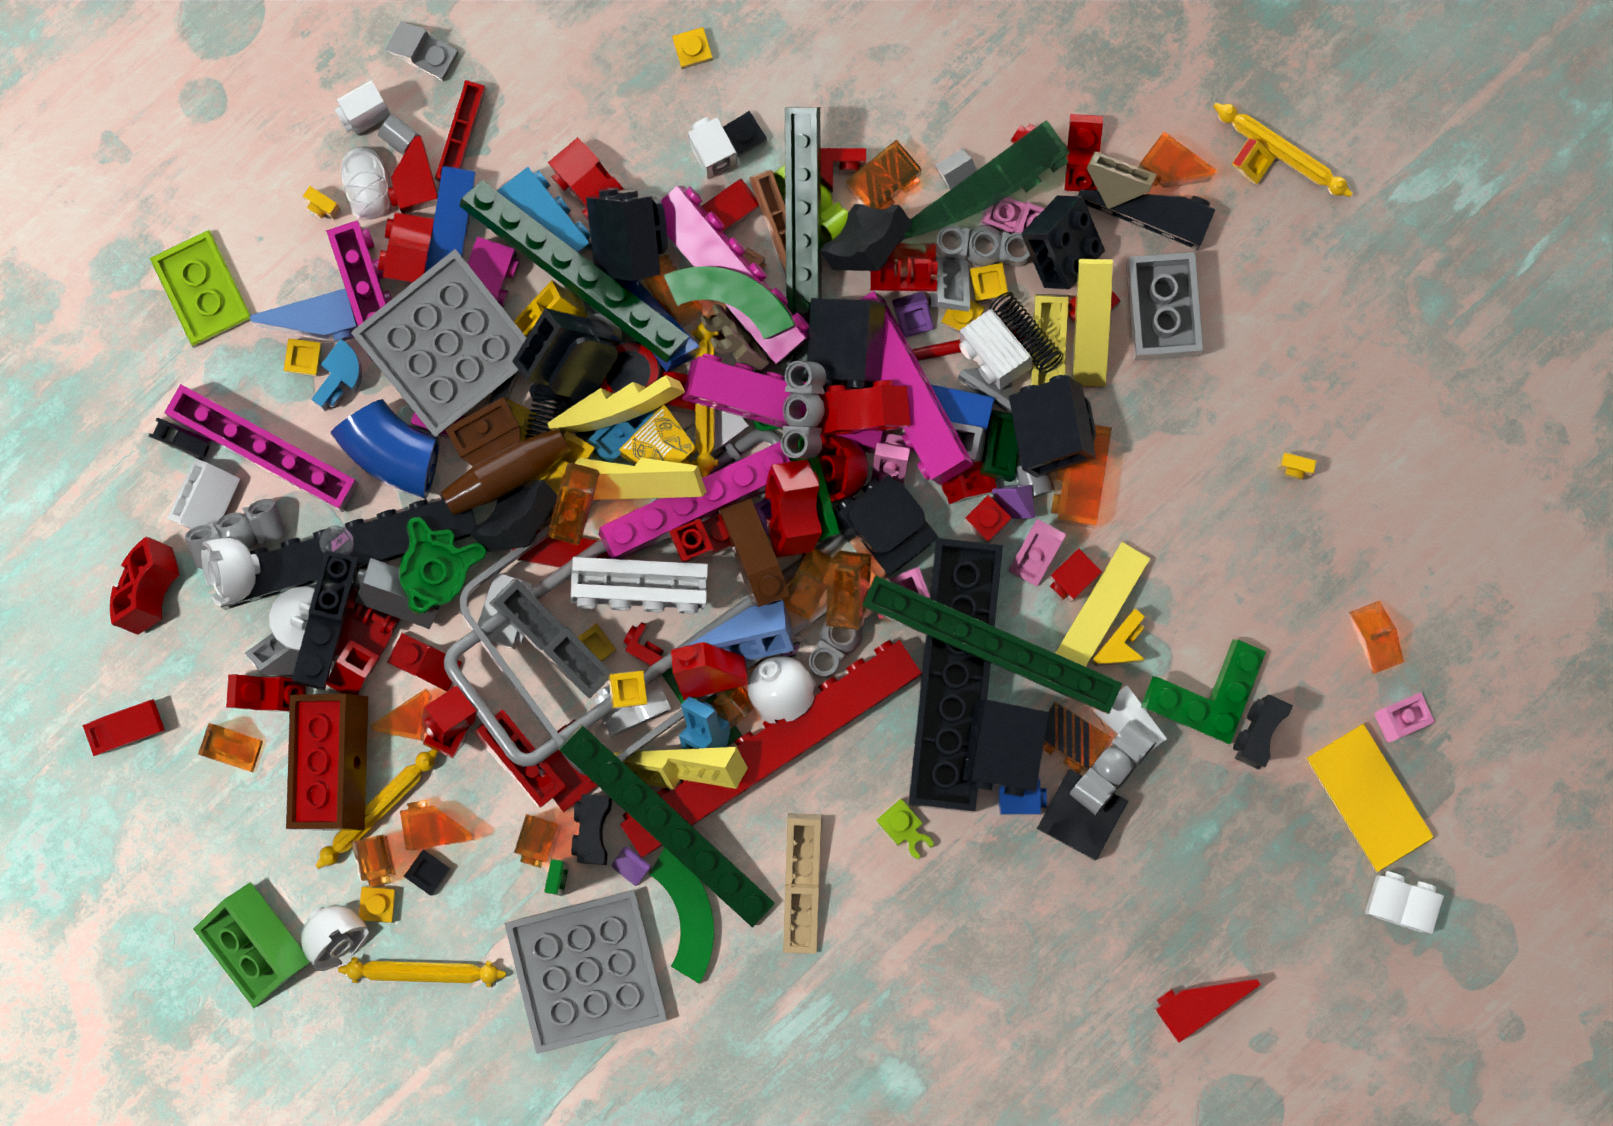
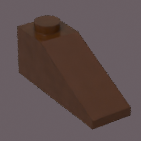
M748 498L719 509L751 603L761 607L790 596L779 563L752 499Z

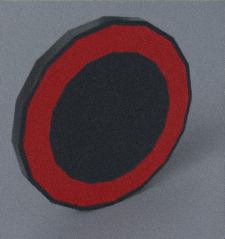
M626 341L619 343L616 347L618 357L599 389L602 388L615 394L632 382L648 387L661 378L660 363L654 354L639 342Z

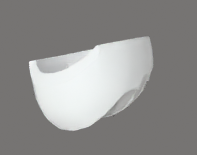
M356 147L349 150L342 160L341 180L353 215L363 221L386 216L392 208L387 189L391 187V182L382 157L375 150L368 147Z

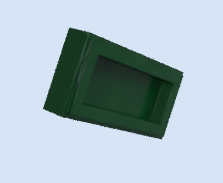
M992 410L986 431L980 475L1012 482L1015 479L1019 454L1012 414Z

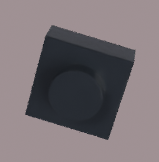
M750 111L723 126L738 157L743 156L767 141V137Z

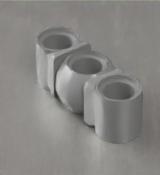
M948 225L942 228L937 236L936 249L939 255L944 258H958L964 261L967 258L971 263L980 267L993 265L997 262L1003 263V265L1008 264L1012 267H1021L1030 258L1021 233L1009 234L1003 231L1001 235L995 228L987 225L977 226L970 230V227L960 228L955 225ZM948 235H954L960 240V246L955 250H949L942 244V239ZM980 239H987L992 243L993 250L987 254L980 253L975 248V243ZM1012 243H1020L1025 247L1026 254L1018 258L1013 257L1008 252V246Z
M794 361L788 365L785 371V381L787 383L785 392L791 393L784 400L782 407L784 420L789 426H783L784 435L781 439V449L790 458L812 459L822 449V439L820 437L822 428L816 427L823 420L825 413L824 403L818 394H824L823 386L826 381V372L819 363ZM805 369H807L809 377L808 381L804 384L802 375ZM803 403H805L807 408L804 417H802L800 412ZM801 436H803L805 441L802 451H800L798 445Z
M261 499L252 503L249 507L242 508L244 514L235 512L221 517L215 527L211 521L205 525H199L190 529L185 534V540L195 566L203 569L201 550L208 549L202 545L204 541L231 538L239 540L249 550L255 540L260 546L263 543L275 541L283 536L285 527L273 499Z
M864 590L850 592L837 614L828 617L823 623L820 631L821 640H819L817 648L811 653L809 658V667L815 676L819 678L833 676L837 672L839 663L844 660L845 656L854 652L860 646L863 638L862 629L873 611L867 610L864 614L857 615L851 611L849 604L856 597L865 599L868 592ZM840 625L846 626L851 632L850 639L845 643L836 642L832 637V631L835 627ZM820 654H828L834 661L833 667L828 671H820L815 667V658Z
M1129 721L1111 742L1110 747L1105 749L1092 768H1089L1077 782L1069 795L1096 816L1115 794L1116 789H1119L1134 769L1150 753L1156 741Z

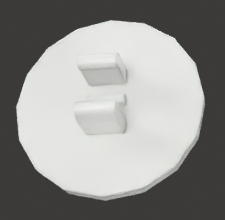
M306 586L291 588L280 594L272 604L269 614L270 629L276 640L286 648L300 650L309 617L308 612L314 588Z

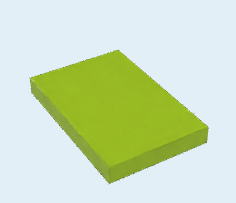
M210 230L149 258L193 348L251 320V314Z

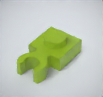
M902 799L898 800L876 820L897 846L906 840L909 853L915 859L921 857L915 850V844L918 841L926 842L930 848L934 846L929 836L919 834L916 831L923 823Z

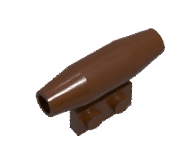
M504 397L447 427L445 430L460 458L473 466L441 492L452 514L456 515L499 499L539 477L571 452L560 429L555 428L521 440V427Z

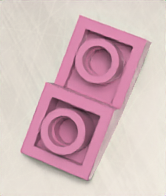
M993 191L990 192L980 223L1002 232H1008L1009 234L1022 233L1044 208L1029 202L1022 203Z

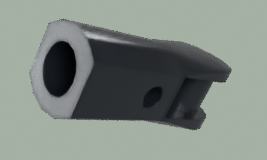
M156 418L155 421L158 423L153 434L149 433V438L203 461L211 446V440L166 420ZM170 428L177 431L173 442L165 439Z

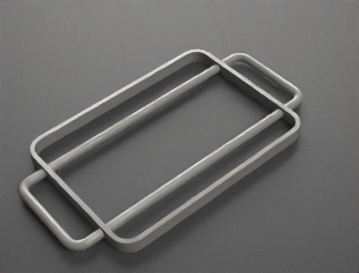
M692 424V425H690V426L684 428V429H683L684 432H686L688 429H690V428H691L692 426H694L695 424ZM756 429L751 431L734 444L729 442L722 447L724 451L714 457V460H719V466H715L710 474L720 470L731 461L735 463L742 460L740 455L756 443L764 441L773 445L779 441L781 442L782 438L772 430L761 432ZM765 492L757 495L760 500L765 498ZM583 500L537 533L535 540L529 546L516 548L471 580L464 587L460 596V613L465 623L471 629V632L447 650L444 658V669L453 684L458 686L476 709V715L507 757L515 764L523 767L539 764L559 750L558 747L580 724L588 729L613 711L611 695L558 733L487 638L488 635L508 621L497 612L484 623L478 625L467 609V600L476 588L600 500ZM833 507V511H834V514H835V516H836V515L838 514V512H837V511L835 510V508ZM840 530V534L826 539L816 546L812 552L802 553L800 559L782 571L785 583L788 584L811 567L827 590L825 604L792 628L793 638L823 617L833 604L835 584L819 560L831 553L842 543L844 535ZM600 539L576 557L597 558L606 549ZM572 560L532 587L529 592L538 600L571 577ZM747 596L677 648L688 646V644L755 605L751 603L749 596ZM478 642L482 644L551 739L535 751L523 753L517 748L460 671L457 665L458 658ZM671 652L643 672L645 687L672 668ZM766 657L747 661V671ZM717 693L697 697L695 700L701 703L706 702ZM682 709L617 757L624 762L684 718ZM565 756L567 761L576 771H578L580 774L586 775Z

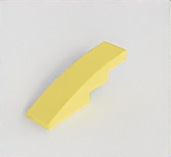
M1079 259L1072 378L1081 383L1082 386H1106L1113 260Z
M667 375L648 387L632 382L615 394L600 388L549 421L547 425L551 430L559 428L562 434L566 431L578 433L605 428L629 421L655 410L685 393V390L680 381Z
M1121 542L1055 654L1085 667L1087 666L1149 562V557Z

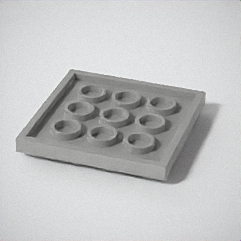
M456 249L350 332L434 437L518 371V368L512 361L526 340V336Z
M635 890L504 923L536 1054L668 1021Z

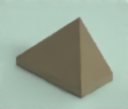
M1096 151L1087 167L1108 209L1148 193L1157 176L1156 173Z

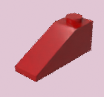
M503 709L493 714L521 752L531 753L536 750ZM483 723L473 731L493 758L539 808L543 807L566 787L545 760L534 766L523 767L517 765L507 757Z
M1258 979L1183 989L1176 993L1173 989H1170L1156 999L1159 1005L1153 1011L1175 1042L1180 1043L1261 984Z

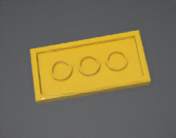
M1364 724L1359 725L1305 758L1375 872H1379L1434 838Z

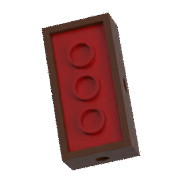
M353 694L290 695L286 829L307 831L365 830L368 696Z

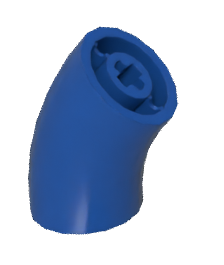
M383 399L372 402L356 411L330 432L341 449L372 477L406 494L424 499L428 497L438 462L439 437L426 434L404 422L389 408Z

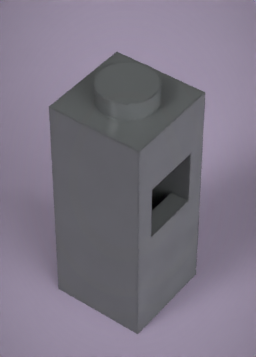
M370 558L365 570L359 568L353 583V587L358 589L354 602L430 629L440 606L430 608L422 615L413 613L408 607V598L400 585L399 568Z

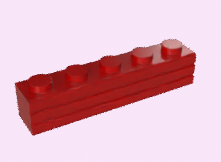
M468 80L464 81L442 157L435 174V179L438 182L441 180L443 166L462 168L485 95V85Z

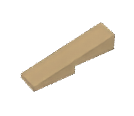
M788 813L783 953L817 954L821 814Z

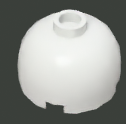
M220 538L204 541L202 545L208 549L201 550L202 567L207 587L213 585L217 593L216 595H211L213 601L217 606H224L243 600L251 593L255 585V574L260 573L257 555H251L248 548L239 540Z
M774 656L765 659L755 667L748 680L747 691L749 701L758 716L768 723H776L775 720L785 719L786 722L795 720L807 711L815 698L813 690L814 687L816 688L812 676L801 662L788 656Z
M344 906L319 907L311 912L307 918L308 922L305 924L301 934V945L306 958L317 971H326L340 965L339 957L348 950L351 957L357 953L367 941L370 932L364 921L349 908Z

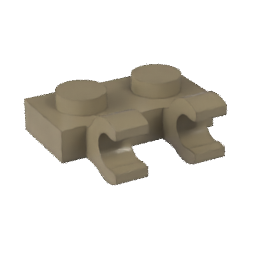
M714 304L712 308L716 317L709 319L702 316L700 318L707 331L717 332L722 330L726 337L724 340H717L713 337L710 339L717 353L726 354L732 352L734 358L739 363L749 365L759 371L769 364L763 348L728 307L724 309L721 305Z

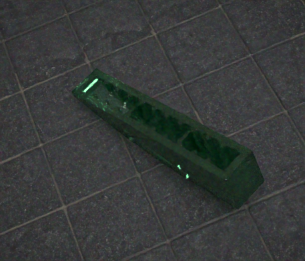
M1048 120L1044 121L912 217L910 220L913 224L906 232L904 239L927 234L963 221L991 208L1022 188L1026 193L1042 182L1039 176L1050 169L1052 173H1055L1069 162L1066 156L1071 151Z

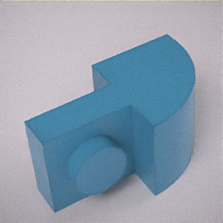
M341 338L321 363L322 368L330 375L311 398L324 411L329 406L334 408L345 394L342 391L345 385L356 393L362 380L361 362L353 349Z
M650 411L629 421L601 428L586 442L595 447L594 453L602 461L614 463L621 456L619 449L655 413Z
M689 696L681 704L687 725L678 735L682 749L726 747L730 735V723L717 716L716 710L709 703H701Z

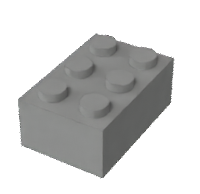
M1195 252L1128 257L1126 272L1134 361L1200 356L1203 352Z

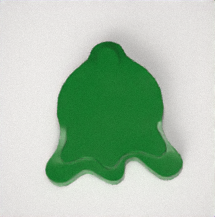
M414 517L407 523L406 529L409 536V546L407 552L402 557L398 572L400 585L408 598L409 609L415 614L422 615L430 608L452 601L462 589L467 571L475 564L481 562L487 553L485 547L480 543L456 548L453 545L455 535L452 530L432 531L423 519Z

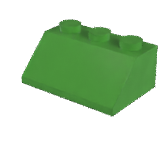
M251 882L226 897L193 928L253 1008L266 1000L310 964L302 947L292 937L283 922L276 916Z

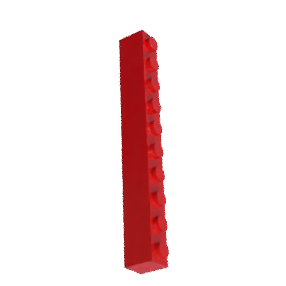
M889 639L874 649L876 656L867 662L860 658L846 668L849 674L837 680L833 676L819 685L818 688L821 692L814 696L813 703L807 711L795 720L786 722L785 719L775 720L776 723L764 721L762 724L765 729L756 735L749 731L734 741L748 767L736 789L680 779L681 784L675 787V789L670 791L669 788H662L656 793L693 826L920 677L922 673L901 641L899 640L893 644ZM627 812L622 815L625 821L620 823L641 858H645L663 846Z

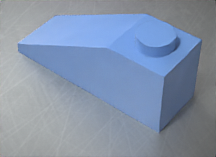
M345 288L250 315L251 322L255 327L325 340L334 339V342H338L340 338L343 341L353 338L350 332L358 327Z
M783 600L774 601L761 607L751 606L688 644L705 642L742 655L746 661L794 651L791 620Z

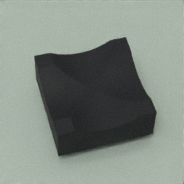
M854 204L848 212V218L841 233L834 240L825 243L819 252L833 270L878 271L887 263V258L895 247L904 240L906 232L913 223L900 205H891L886 209H874L863 204Z
M543 479L536 480L532 486L519 487L497 499L492 514L483 523L476 525L470 535L485 547L486 552L525 548L535 540L536 531L552 515L553 507L560 497Z
M1269 694L1261 698V700L1257 699V701H1254L1246 718L1251 721L1248 730L1240 731L1233 746V749L1238 751L1235 759L1260 770L1261 766L1266 767L1271 757L1270 742L1272 735L1279 723L1289 716L1293 705Z
M1069 769L1037 829L1096 861L1129 801L1114 794L1105 807L1095 816L1069 795L1077 782L1082 778V775Z
M582 794V800L575 801L574 821L580 823L579 835H573L571 855L577 856L578 863L607 865L608 853L603 843V825L611 811L612 798H609V796Z

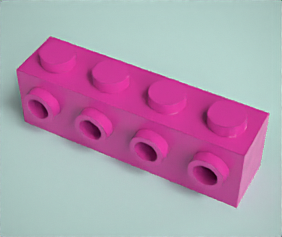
M358 220L326 230L357 325L359 326L391 301L392 296L389 290L383 292L380 279L384 278L383 271L378 270L379 259L373 261L369 250L375 247L369 228L363 230Z

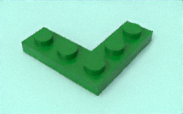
M1232 639L1210 699L1159 677L1152 676L1141 708L1230 745L1266 652L1238 639Z

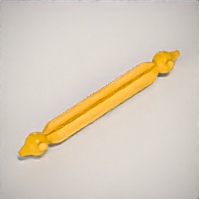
M1216 102L1213 105L1219 119L1223 123H1232L1236 131L1249 139L1250 137L1258 140L1273 156L1317 185L1328 186V190L1332 195L1351 197L1353 194L1344 178L1334 177L1329 168L1249 115L1238 114L1234 105H1223Z
M702 321L696 330H692V336H696L700 340L698 343L700 347L696 352V358L702 357L703 354L715 355L710 339L714 338L715 335H719V331H707ZM695 404V447L699 456L696 460H692L691 464L698 466L701 476L704 478L710 474L715 466H719V460H714L711 455L715 448V409Z
M432 749L428 752L419 753L416 756L415 764L406 766L365 806V830L340 831L334 836L332 845L325 846L320 850L319 859L315 866L320 869L326 865H334L338 861L340 853L349 851L420 781L423 772L430 771L434 767L438 751Z
M352 957L347 965L338 967V972L345 974L352 980V983H358L359 979L364 976L375 981L474 983L481 980L486 984V987H492V983L496 982L497 979L506 977V972L497 969L496 966L492 965L491 961H486V965L481 968L474 964L394 961H371L363 965L362 962L358 961L357 957Z

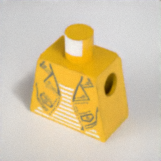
M663 405L619 449V452L624 459L633 465H636L640 458L692 465L689 460L696 453V447L668 408Z

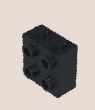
M1057 195L1021 233L1044 288L1071 289L1077 282L1079 259H1098L1105 252L1083 196Z

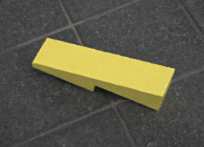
M1034 294L1033 320L1036 321V324H1039V328L1046 332L1052 343H1055V347L1059 348L1058 351H1062L1064 357L1056 368L1045 374L1039 373V370L1036 369L1032 362L1030 385L1039 386L1049 382V379L1054 376L1065 375L1068 295ZM1059 355L1055 356L1043 367H1046L1047 365L1051 364ZM1057 362L1054 363L1052 366L1048 367L1047 369H1044V370H1041V371H1042V372H1045V371L1049 370V369L1052 368L1055 364H1057Z
M579 458L566 474L575 500L703 497L707 492L698 466L648 458H640L635 466Z
M737 747L637 751L623 762L647 785L675 789L680 779L736 789L748 769ZM613 752V753H614L616 756H618V755H619L620 753H622V752Z

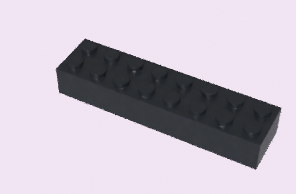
M936 538L930 599L995 627L1003 545ZM925 635L907 806L974 813L976 811L978 789L972 788L973 782L962 779L976 700H987L991 663Z

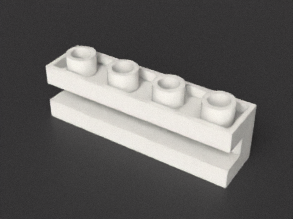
M573 557L570 603H577V607L582 609H596L597 604L611 605L612 610L618 611L631 610V606H644V611L664 612V608H678V613L697 614L698 609L704 610L706 605L708 564Z

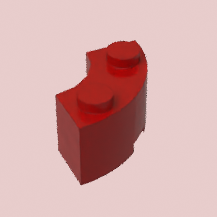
M578 137L547 162L555 172L551 176L553 181L563 192L569 189L585 207L581 212L588 221L586 197L599 195V189L618 187L619 191L625 190L615 177H612L606 171L600 160Z
M396 212L394 213V219H387L385 238H389L387 251H380L378 270L383 271L384 278L414 282L426 272L434 219Z
M892 380L873 382V387L846 390V385L828 386L824 394H818L825 408L823 420L816 427L822 428L820 435H849L863 430L879 432L911 426L907 386H893Z
M807 459L773 464L767 476L765 498L771 501L772 518H767L766 522L770 541L777 558L812 552L822 534L816 510L817 493L820 487L817 474L812 471Z
M147 536L139 541L123 560L121 567H124L117 587L112 586L110 596L111 624L137 635L163 619L162 604L164 595L170 584L180 575L173 547Z

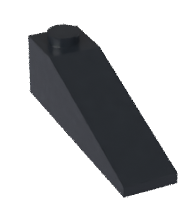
M1080 189L1078 196H1083L1088 207L1196 251L1199 250L1216 210L1209 207L1210 202L1197 196H1192L1189 199L1180 196L1143 194L1108 209L1099 191Z

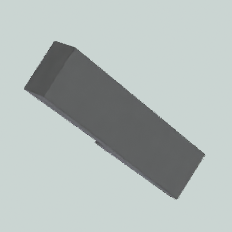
M512 579L489 603L588 698H591L608 681V676L613 674L518 579Z

